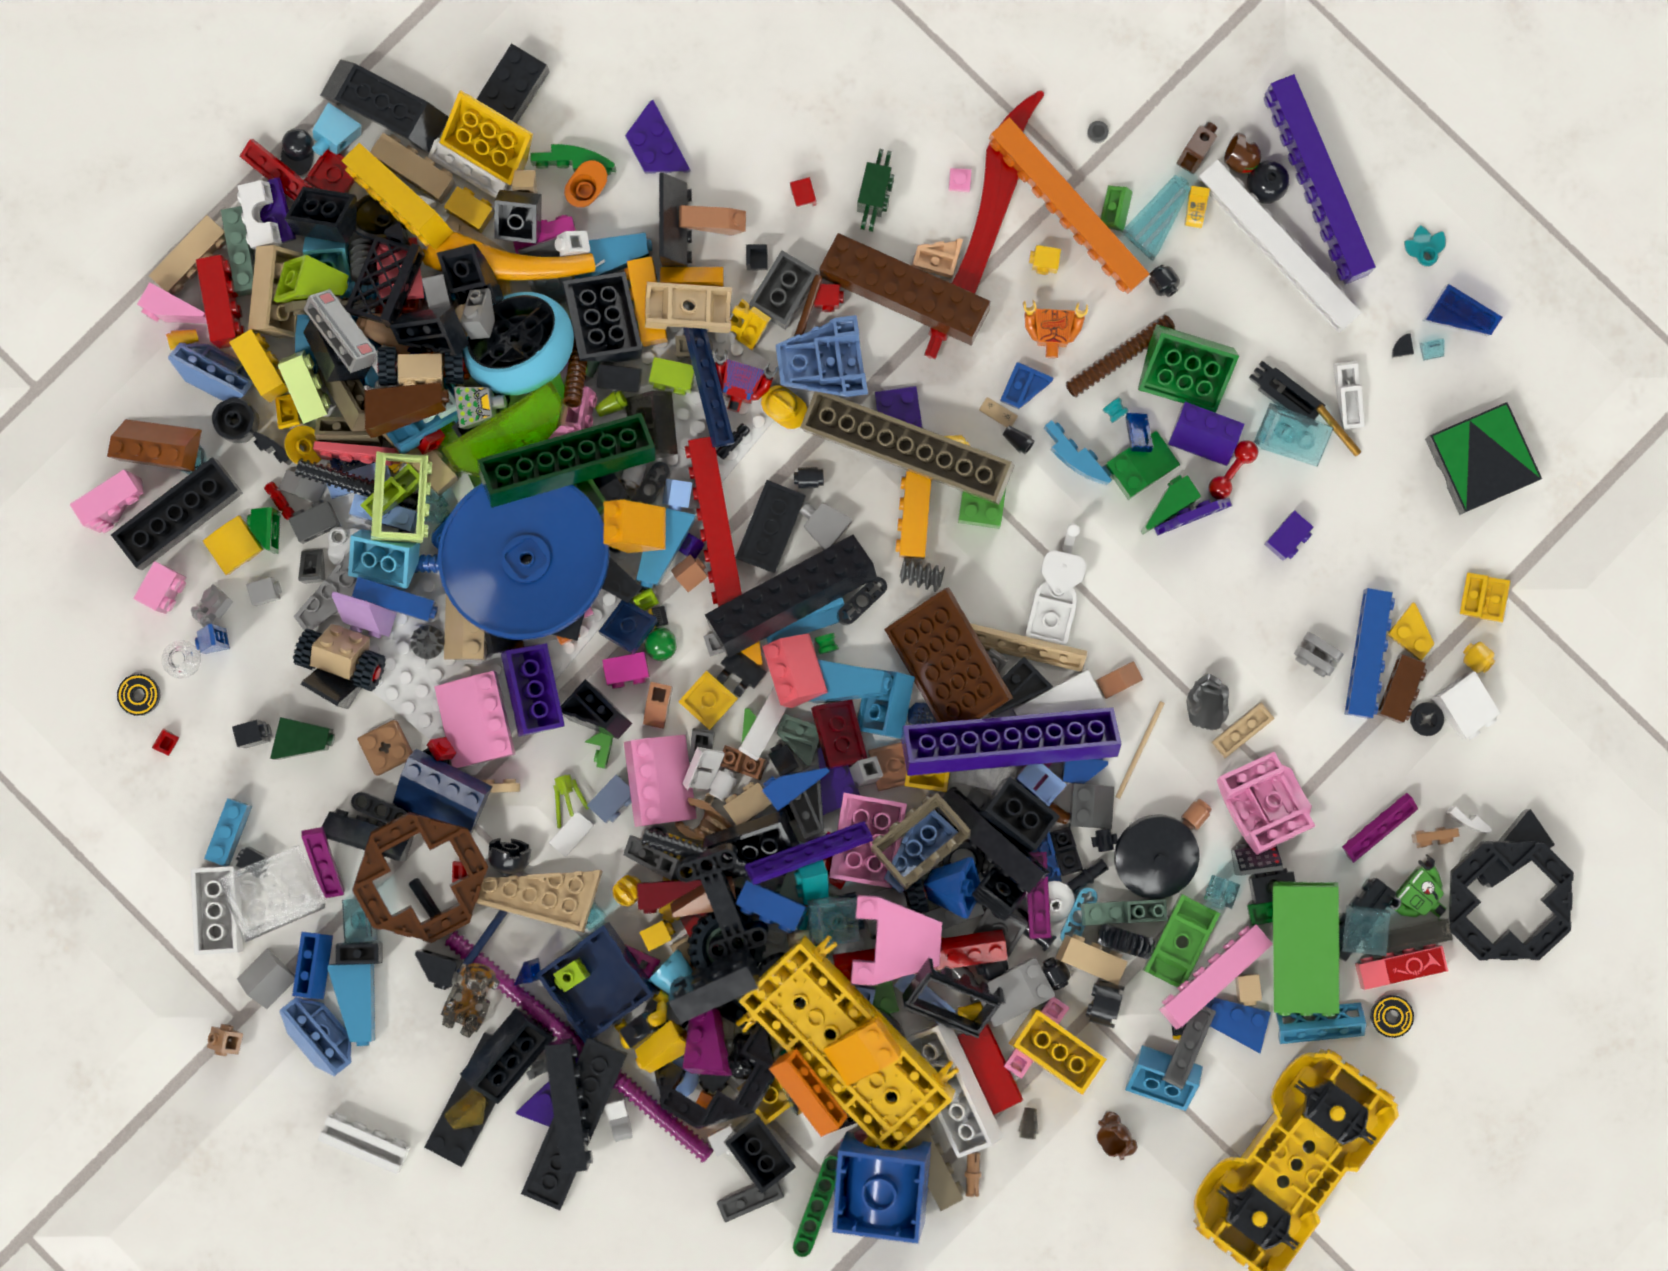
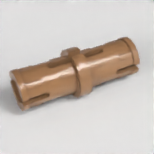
M973 1152L967 1155V1171L964 1172V1176H966L965 1196L974 1197V1195L979 1197V1178L982 1177V1172H980V1152Z

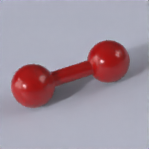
M1244 440L1237 444L1235 448L1236 460L1224 476L1214 477L1209 483L1208 490L1213 498L1222 500L1229 497L1232 492V478L1243 464H1250L1257 459L1259 450L1254 442Z

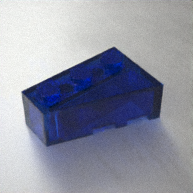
M1447 284L1423 321L1490 336L1503 317L1452 285Z

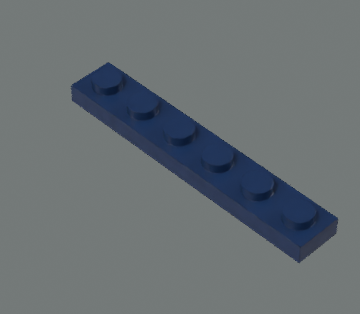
M683 327L712 447L732 445L735 442L707 330Z

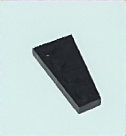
M609 557V567L602 589L628 603L642 587Z

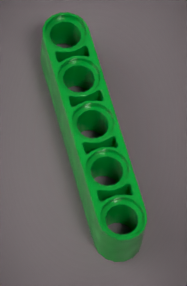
M828 1154L823 1159L793 1242V1251L799 1257L808 1256L816 1241L836 1186L837 1168L831 1170L827 1167L826 1163L830 1159L838 1160L837 1154ZM823 1179L831 1182V1187L827 1190L819 1187V1182ZM814 1200H821L824 1206L821 1210L812 1208L811 1204ZM812 1220L816 1223V1228L809 1231L805 1229L804 1223ZM799 1241H806L809 1247L805 1251H800L796 1245Z

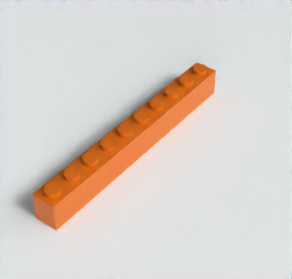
M1010 117L990 134L988 139L990 140L991 147L995 151L1002 153L1006 164L1010 167L1013 166L1018 171L1017 175L1024 183L1028 182L1032 187L1033 194L1045 201L1046 208L1060 218L1059 222L1065 229L1071 230L1078 244H1083L1088 249V255L1102 265L1101 269L1107 276L1114 278L1115 284L1120 291H1125L1129 294L1149 276L1150 273Z

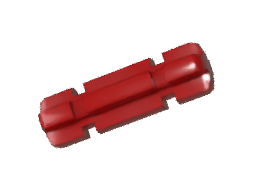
M274 482L266 484L264 486L265 491L271 495L270 498L276 507L282 511L283 517L286 520L292 518L294 510L292 507H289L290 504L281 491H278Z

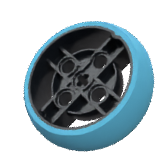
M535 292L509 294L504 296L502 301L492 304L495 322L490 337L471 339L467 336L469 345L463 349L464 363L471 377L480 386L491 388L493 393L501 395L526 394L541 388L553 380L567 364L574 344L573 327L566 311L553 299Z

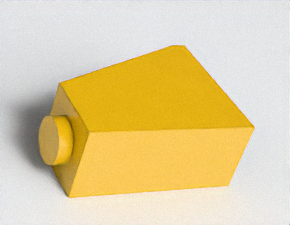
M672 1020L667 1022L635 1049L637 1055L635 1060L639 1068L652 1073L684 1055L687 1030Z

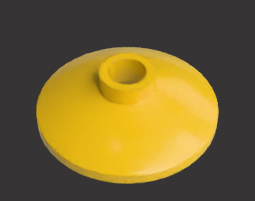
M302 425L294 427L287 433L284 441L285 451L290 460L295 464H298L300 458H303V461L306 462L307 460H310V463L316 462V464L321 461V458L313 449L314 442L317 441L314 435L315 429ZM299 445L304 447V451L300 449Z

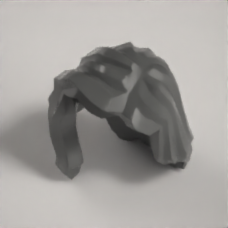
M1206 674L1195 682L1193 688L1188 693L1186 703L1189 720L1192 725L1213 731L1220 729L1222 723L1226 721L1229 715V688L1222 684L1219 678L1211 674Z

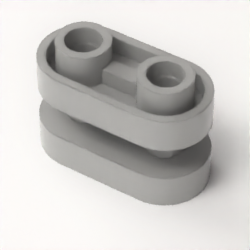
M1307 632L1303 640L1308 644L1305 648L1298 646L1294 652L1297 656L1295 660L1304 666L1307 664L1314 667L1313 671L1321 677H1325V675L1330 676L1334 671L1330 663L1332 660L1339 662L1344 654L1318 636ZM1314 649L1325 655L1323 660L1312 653Z

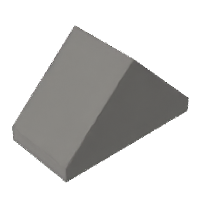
M286 470L279 487L280 490L314 503L321 500L326 484H321L319 481L317 483L314 479L310 481L308 477L303 479L301 475L297 477L295 472Z

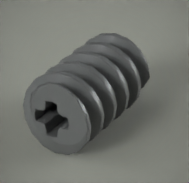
M357 238L348 246L351 277L355 283L373 243L372 240L366 238ZM377 263L370 265V274L378 271ZM378 277L373 279L374 283L378 280ZM368 281L362 285H371L372 283Z
M904 557L899 576L901 584L908 579L909 586H912L917 581V588H920L925 583V590H928L933 585L934 592H937L939 587H941L945 567L939 572L938 565L931 570L930 563H927L923 568L922 561H919L915 566L914 559H911L907 564L906 557Z

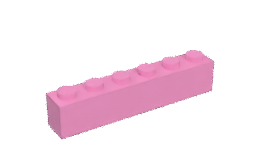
M1257 925L1252 927L1245 926L1238 933L1240 937L1237 940L1231 939L1223 946L1225 950L1220 955L1215 953L1208 960L1210 964L1207 967L1203 968L1201 966L1192 974L1194 978L1190 982L1186 980L1178 986L1179 992L1174 996L1170 994L1162 1001L1164 1005L1159 1010L1175 1029L1187 1023L1273 945Z

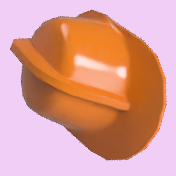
M589 160L582 163L565 186L564 194L566 200L571 205L580 208L593 203L607 183L606 168L597 161Z

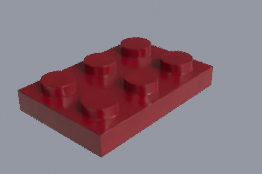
M852 699L817 705L811 708L827 769L853 765L859 760L867 759Z

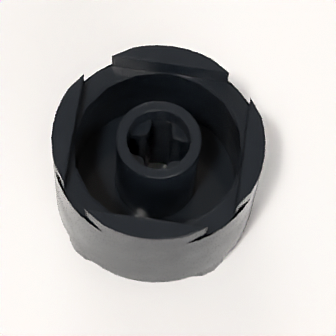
M229 398L220 402L215 407L212 413V423L216 432L227 441L246 443L254 437L253 433L258 431L259 415L244 400ZM238 418L239 422L234 424L232 420Z
M1102 980L1099 981V984L1094 983L1091 993L1095 997L1093 1005H1088L1086 1017L1090 1018L1089 1022L1115 1028L1112 1019L1117 1020L1123 997L1119 995L1120 990L1124 991L1125 987Z

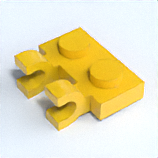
M742 299L739 305H736L732 311L734 315L730 320V331L737 334L736 340L753 350L771 318L756 307L750 310L749 304Z

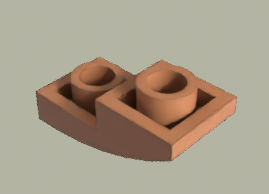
M724 746L722 752L725 755L720 766L761 780L768 760L759 757L756 761L740 750Z

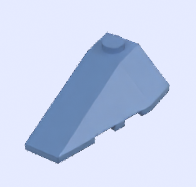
M935 810L932 811L906 833L892 861L893 866L905 877L954 837L958 831ZM887 871L884 879L900 894L904 890L903 887Z

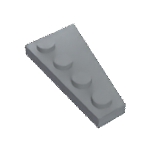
M350 551L294 615V618L304 631L305 629H315L338 612L331 596L332 592L352 597L357 578L348 576Z

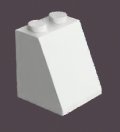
M1475 671L1463 674L1431 698L1435 705L1442 710L1443 715L1461 739H1473L1480 734V728L1484 725L1489 727L1497 721L1496 716L1500 714Z

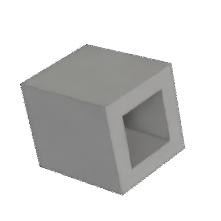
M272 577L246 584L251 603L254 606L281 599L279 595L282 593L280 583Z
M877 756L859 760L849 768L856 788L874 784L883 777Z

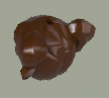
M1106 1112L1103 1119L1098 1121L1101 1128L1096 1135L1097 1141L1108 1156H1119V1159L1122 1161L1125 1156H1131L1136 1152L1137 1141L1132 1139L1131 1133L1121 1123V1118L1117 1113Z

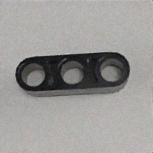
M365 792L354 794L351 800L355 810L386 824L395 820L398 814L409 812ZM361 796L367 798V805L364 808L358 805V799ZM381 804L387 808L384 816H380L377 813V808Z

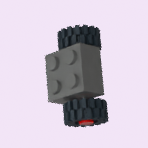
M921 878L906 889V893L902 891L899 894L892 887L866 894L869 896H880L908 908L906 902L909 901L911 910L918 913L929 911L927 896ZM856 892L840 895L841 910L848 932L851 933L865 929L863 919L856 918ZM866 919L871 939H875L877 920Z

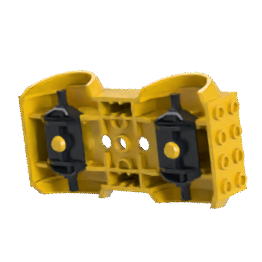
M1320 1049L1318 1053L1302 1054L1286 1067L1272 1090L1271 1105L1274 1110L1273 1114L1240 1158L1229 1157L1215 1165L1205 1176L1195 1194L1194 1211L1196 1218L1193 1221L1197 1225L1195 1229L1208 1240L1212 1237L1214 1239L1213 1243L1223 1252L1227 1253L1228 1250L1232 1252L1230 1256L1243 1267L1245 1264L1249 1265L1247 1269L1250 1271L1286 1270L1321 1221L1317 1211L1347 1171H1359L1399 1116L1398 1104L1393 1101L1395 1097L1382 1088L1378 1090L1376 1088L1378 1084L1369 1077L1359 1076L1360 1070L1347 1062L1342 1063L1341 1060L1343 1058L1333 1050L1328 1049L1325 1051ZM1307 1140H1311L1315 1144V1149L1311 1153H1306L1303 1150V1143ZM1298 1158L1302 1161V1167L1296 1171L1292 1170L1291 1162ZM1281 1175L1289 1178V1185L1285 1188H1280L1277 1185V1179Z

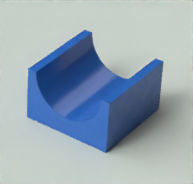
M846 1131L838 1150L832 1233L918 1244L925 1224L932 1142L923 1141L919 1146L907 1150H884L867 1146L855 1138V1132Z

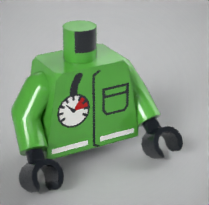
M1428 854L1425 855L1427 856L1425 863L1421 860L1418 861L1422 867H1416L1396 891V896L1389 895L1392 897V902L1390 904L1385 902V906L1395 910L1401 916L1416 918L1419 915L1426 916L1431 911L1439 918L1447 909L1439 902V899L1444 894L1441 890L1443 885L1439 872L1435 867V860Z

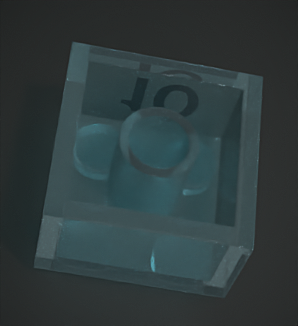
M1346 905L1342 951L1386 956L1390 910Z

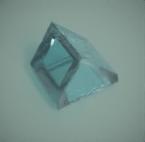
M1444 338L1419 343L1423 360L1444 356Z

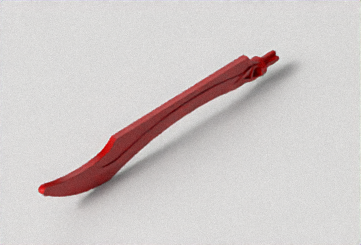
M1037 91L1022 101L1005 117L1002 123L1010 117L1021 131L1024 132L1029 118L1044 97L1043 91ZM990 143L986 149L984 184L976 224L963 261L952 281V284L974 294L977 291L1019 179L1018 171L1013 166H1008L1003 159L1002 153L995 151ZM930 328L928 334L931 337L924 356L936 360L942 341H946L948 335Z

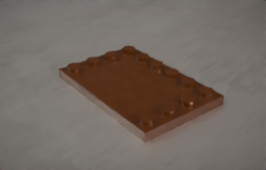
M949 587L943 589L884 629L911 676L915 677L914 682L938 723L981 719L1013 699Z

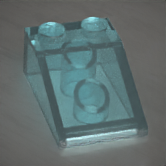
M1270 403L1254 442L1263 450L1318 467L1334 428L1290 409Z

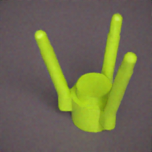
M570 774L554 779L556 784L553 785L557 828L559 829L561 828L560 794L565 797L571 817L574 815L569 793L573 792L572 788H574L585 809H589L584 796L577 786L576 779L572 780Z

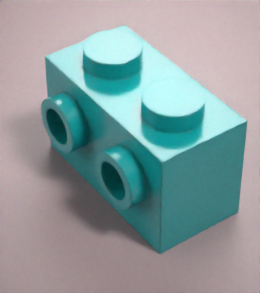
M823 860L797 869V872H794L797 884L795 885L798 898H802L804 905L829 899L828 873Z

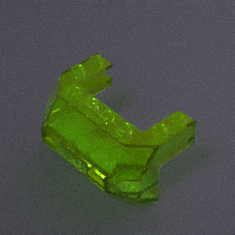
M550 381L459 438L451 427L454 425L453 422L440 428L445 435L441 443V450L458 473L480 477L477 459L547 440L561 426L566 405Z

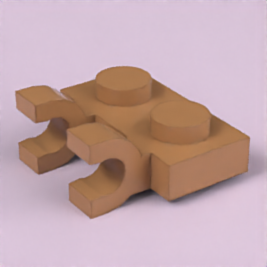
M1445 827L1435 828L1436 831L1425 832L1424 830L1414 831L1415 834H1411L1413 843H1418L1416 844L1417 848L1433 845L1432 841L1438 840V845L1448 844V842H1454V837H1460L1458 828L1446 829Z

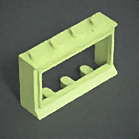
M376 451L371 540L423 543V537L428 538V525H424L425 516L429 517L430 504H426V495H430L431 483L427 482V474L432 473V462L428 461V455L395 454ZM386 461L420 463L416 534L381 532Z

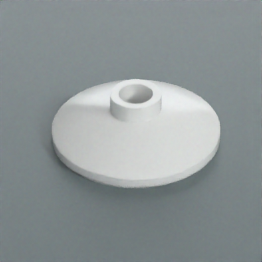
M1060 881L1048 882L1050 922H1057L1069 915L1075 903V898L1068 885ZM1054 902H1059L1057 906L1052 907Z

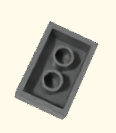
M781 250L750 301V309L756 307L771 318L770 321L786 330L810 291L814 276L818 274V271Z

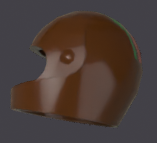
M1237 132L1228 144L1224 155V162L1237 173H1250L1260 164L1261 151L1255 142L1249 144L1246 141L1245 134Z

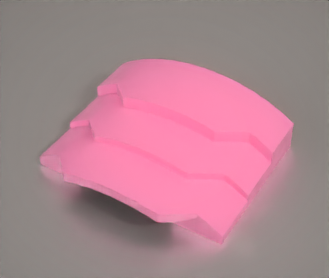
M1275 752L1219 776L1217 779L1218 787L1232 819L1256 855L1315 827L1310 817L1312 805L1302 791L1292 769L1282 765Z

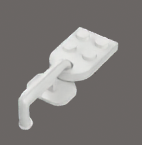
M1074 523L1068 525L1062 552L1050 551L1044 557L1041 572L1046 581L1036 590L1025 633L1026 637L1067 646L1077 605V595L1073 587L1083 581L1086 569L1084 559L1071 554L1075 537L1080 533L1079 526Z

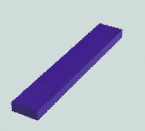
M865 821L746 864L745 870L753 885L871 842L873 841V835Z

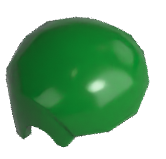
M666 628L653 629L645 639L646 652L656 661H666L671 658L677 649L674 634Z

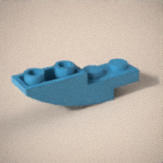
M1051 420L1045 425V431L1056 443L1051 448V451L1066 466L1081 476L1097 483L1108 485L1112 481L1110 471L1105 466L1101 467L1097 462L1098 457L1091 449L1088 451L1084 448L1078 452V446L1071 438L1068 440L1063 434L1065 430L1058 422L1054 423Z

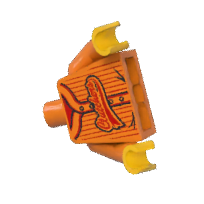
M1032 300L1033 305L1027 308L1026 301H1024L1022 305L1025 311V328L1031 339L1037 342V346H1046V358H1058L1059 347H1067L1068 343L1074 342L1081 332L1085 315L1088 312V304H1086L1085 310H1079L1078 302L1075 311L1036 309L1034 300Z

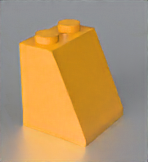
M628 500L605 501L604 544L626 553L666 550V508Z

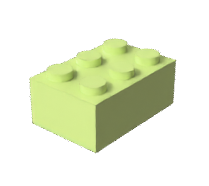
M305 350L282 358L278 363L280 372L303 424L327 415L331 405L328 394H323L321 385L323 383L318 373L315 374L313 371V359L310 354L306 355Z

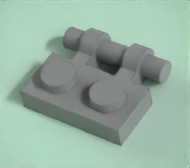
M212 584L202 595L200 600L202 605L191 608L192 617L203 627L213 624L216 617L221 619L233 601L222 590Z

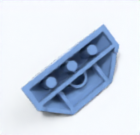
M179 343L168 356L169 361L185 382L222 401L229 398H242L254 384L240 360L209 344Z
M295 997L279 1010L287 1034L315 1067L335 1077L351 1064V1042L347 1031L324 1003Z

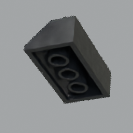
M336 809V812L329 811L321 826L327 839L362 850L366 848L370 832L386 824L379 821L376 824L369 823V818L360 815L353 818L348 816L349 812L341 809ZM414 836L382 852L383 856L397 861H406Z
M515 1008L460 1075L471 1088L499 1104L543 1052L546 1042L552 1041L554 1038L528 1015Z

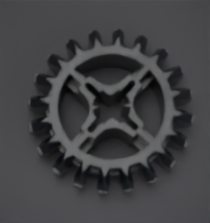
M1107 924L1101 926L1097 935L1099 945L1144 959H1150L1155 949L1154 939Z

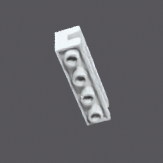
M339 1113L331 1114L327 1117L324 1130L320 1133L318 1141L397 1174L400 1172L410 1147L405 1146L406 1142L394 1138V1140L386 1138L387 1134L379 1130L372 1132L366 1129L367 1126L361 1122L355 1121L351 1123L347 1121L346 1116Z

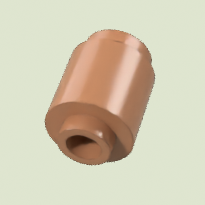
M1198 799L1181 816L1182 823L1190 831L1193 829L1198 831L1210 816L1212 808L1203 800Z

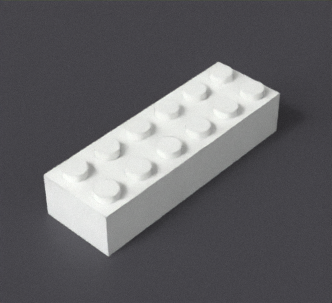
M937 1023L907 1037L906 1040L937 1072L949 1061H952L953 1064L948 1072L956 1066L959 1068V1072L947 1081L956 1090L953 1101L937 1114L957 1158L992 1146L1002 1139V1133L954 1029L948 1028L942 1023Z

